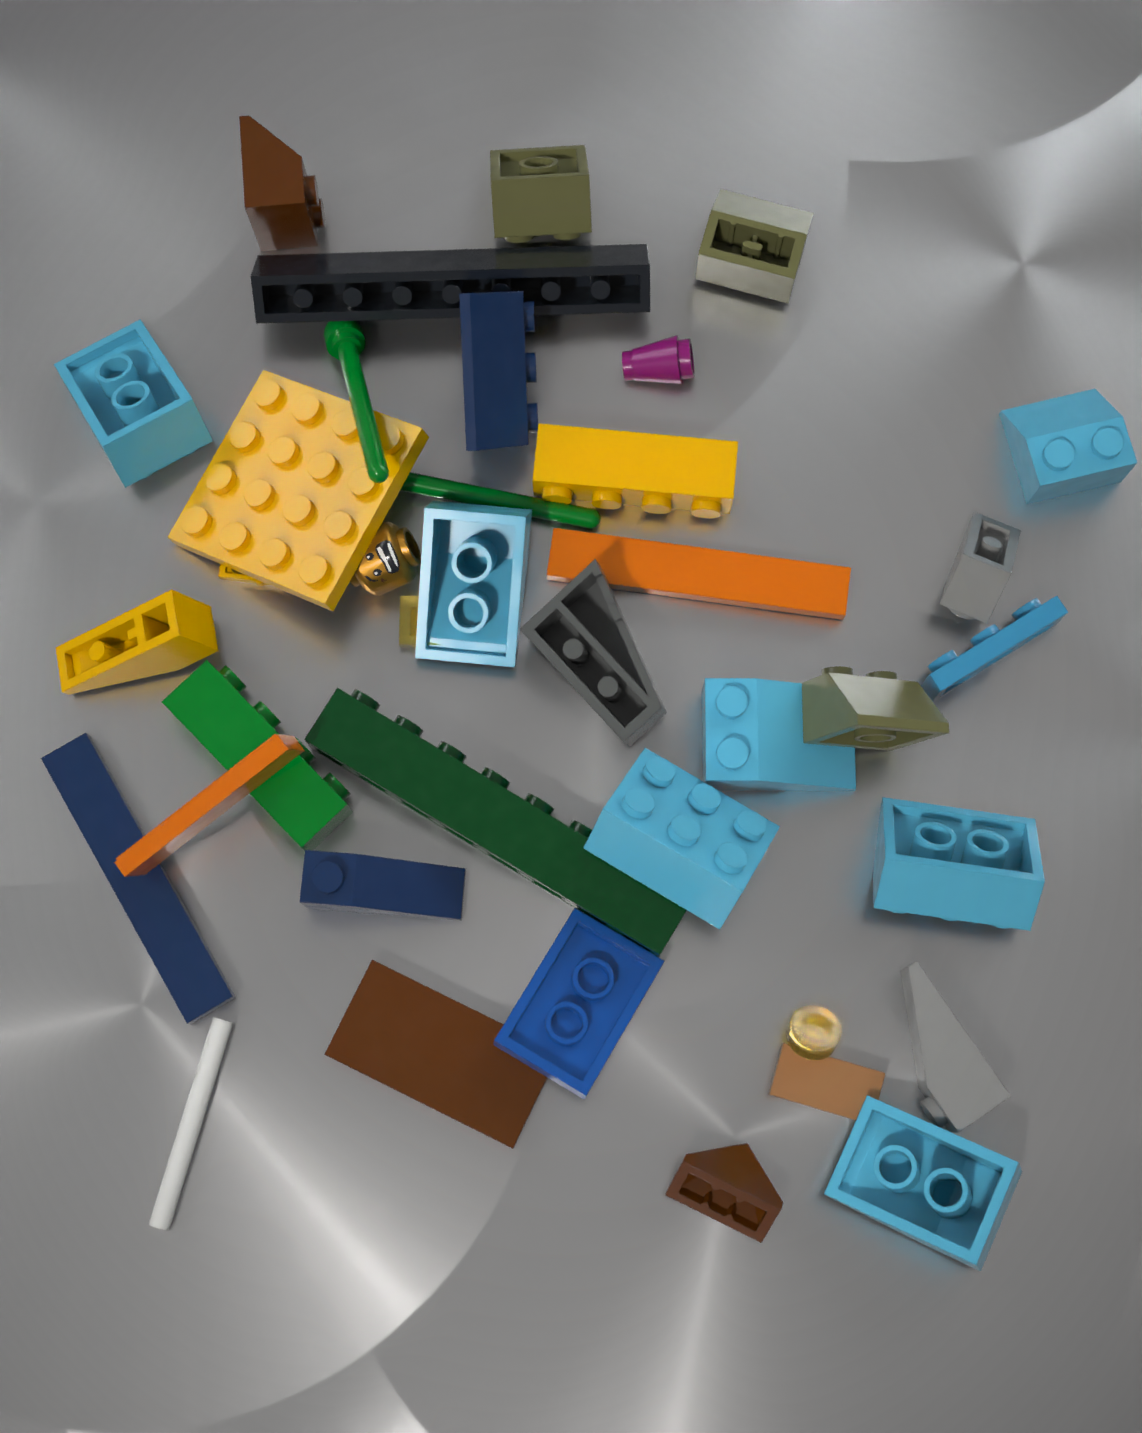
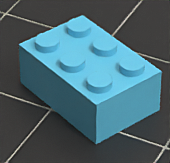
M644 748L602 809L583 849L720 930L780 826L656 753Z

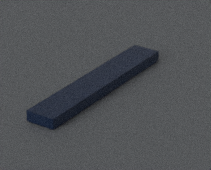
M84 733L42 757V762L186 1023L191 1025L235 999L233 991L162 864H158L146 875L124 877L114 863L119 855L144 837L145 834L90 735Z

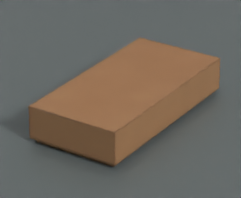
M782 1043L768 1095L856 1121L867 1095L879 1100L885 1073Z

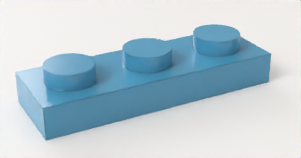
M1058 596L1053 597L1044 604H1041L1038 598L1031 600L1012 614L1015 622L999 630L996 624H993L970 640L973 648L960 656H957L954 650H951L928 665L931 674L924 680L921 687L932 701L938 699L1057 625L1068 613L1067 609Z

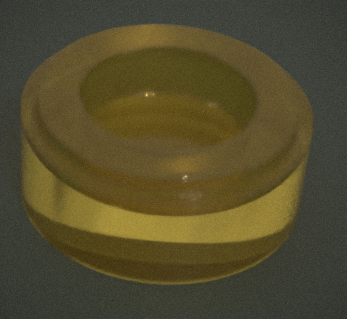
M814 1005L797 1009L793 1013L786 1029V1039L791 1049L799 1056L809 1060H823L831 1056L842 1034L841 1025L835 1015L825 1008Z

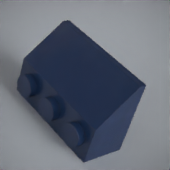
M524 291L460 293L466 451L529 445V433L538 432V404L528 403L527 383H537L536 352L526 353L525 332H535L534 301H524Z

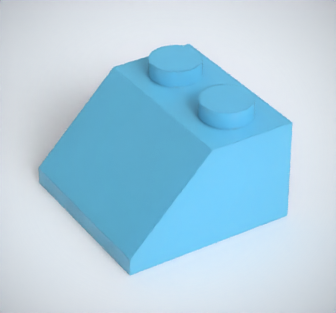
M1096 389L1001 410L999 413L1026 505L1120 483L1137 464L1123 416Z

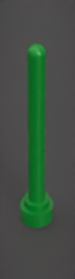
M330 321L324 329L326 347L329 354L340 360L368 476L371 481L382 483L388 478L389 470L359 357L365 347L363 330L358 321Z
M412 472L409 473L400 489L401 491L466 504L532 509V517L585 528H595L601 521L599 512L592 508L543 501L542 498Z

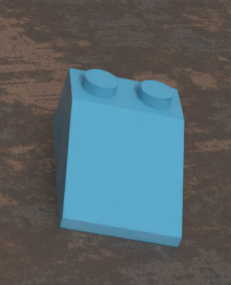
M141 319L54 364L125 488L213 442L192 397Z
M432 501L424 508L415 658L504 667L516 666L529 558L532 509Z
M705 678L701 691L703 782L719 791L856 790L855 748L803 743L801 683L758 678Z
M867 1095L824 1194L938 1252L981 1271L1018 1184L1022 1169L1017 1161Z

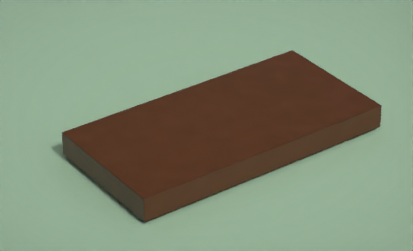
M374 960L369 964L324 1054L512 1149L547 1080L546 1076L493 1045L496 1036L504 1024Z

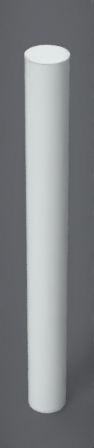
M215 1017L212 1019L148 1224L152 1227L163 1230L170 1229L233 1025L232 1022Z

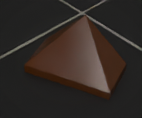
M748 1143L686 1154L665 1194L760 1243L764 1240L783 1205L782 1199Z

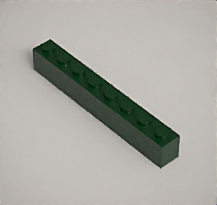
M339 688L336 689L304 739L312 750L571 907L576 908L645 950L660 957L687 910L583 849L592 832L590 828L575 820H571L567 826L551 816L554 808L542 799L530 793L527 794L525 799H522L507 790L510 782L497 772L484 767L481 773L464 764L467 756L450 744L440 741L436 747L422 739L420 736L423 730L405 717L397 715L395 720L392 721L377 712L380 704L365 693L354 689L352 694L349 695Z

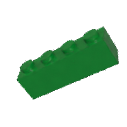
M206 660L173 690L162 703L228 771L271 736L279 734L275 728L281 721L263 702L259 701L253 707L240 694L247 688L246 685L229 667L225 665L218 671ZM296 738L305 751L249 794L304 851L314 850L353 813L344 801L351 793L330 772L322 779L309 765L316 757Z

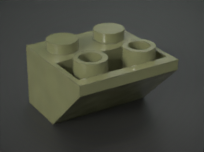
M720 189L711 209L698 253L695 279L789 303L814 213Z

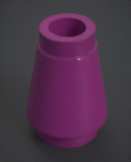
M678 335L634 348L631 351H623L622 367L625 381L635 380L683 384V379L694 378L695 370L691 339L679 340Z

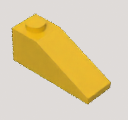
M172 589L56 647L61 691L68 695L177 671L219 651L211 606Z

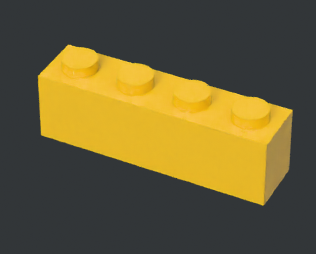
M538 423L532 479L534 496L542 497L543 501L570 504L572 500L592 501L593 506L601 509H618L621 507V504L641 506L643 511L653 514H666L671 512V509L690 510L693 516L699 518H718L721 516V513L730 514L734 497L738 441Z

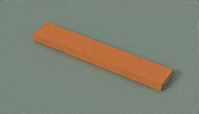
M553 528L546 575L547 580L570 583L596 559L611 589L843 620L846 616L851 567Z

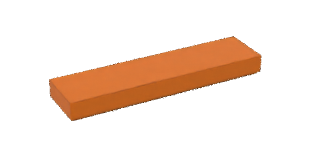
M274 734L119 855L114 863L124 877L146 875L305 750L295 736Z

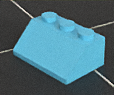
M882 797L872 876L874 908L889 910L898 914L910 913L938 917L947 921L959 920L992 925L1001 929L1014 928L1030 931L1045 883L1035 819Z

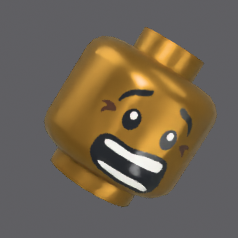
M383 522L350 580L352 585L355 587L362 585L372 595H383L412 582L417 573V565L421 564V553L412 533L406 527L399 528L394 523Z

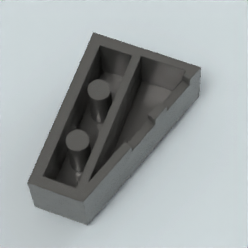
M594 559L524 624L520 630L616 735L630 747L660 720L667 711L607 578L597 560Z

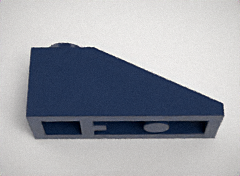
M305 850L300 903L308 909L462 921L466 869L362 854Z

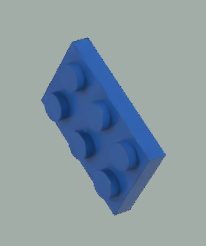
M574 908L496 1036L493 1045L585 1100L660 971L664 960Z

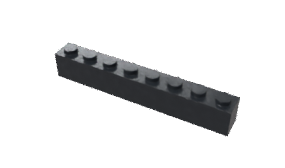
M647 244L258 255L250 276L256 324L460 318V293L524 291V301H534V316L650 312V260Z

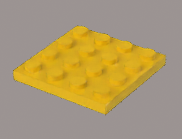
M263 370L167 538L181 548L330 611H334L429 436L421 427L373 410L389 470V476L384 482L375 483L370 480L367 473L350 401Z

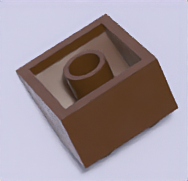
M239 116L244 204L261 252L318 247L317 228H325V214L322 198L318 196L316 176H307L302 156L251 116Z

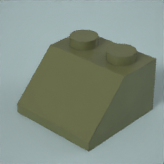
M585 145L490 150V180L495 238H505L506 241L512 243L527 242L532 240L533 236L553 235L554 238L559 240H571L580 237L581 233L592 232L590 179Z
M827 667L821 670L822 675L802 683L803 743L893 751L949 733V722L917 681L897 680V673L876 671L867 673L866 676L853 675V669L850 667Z

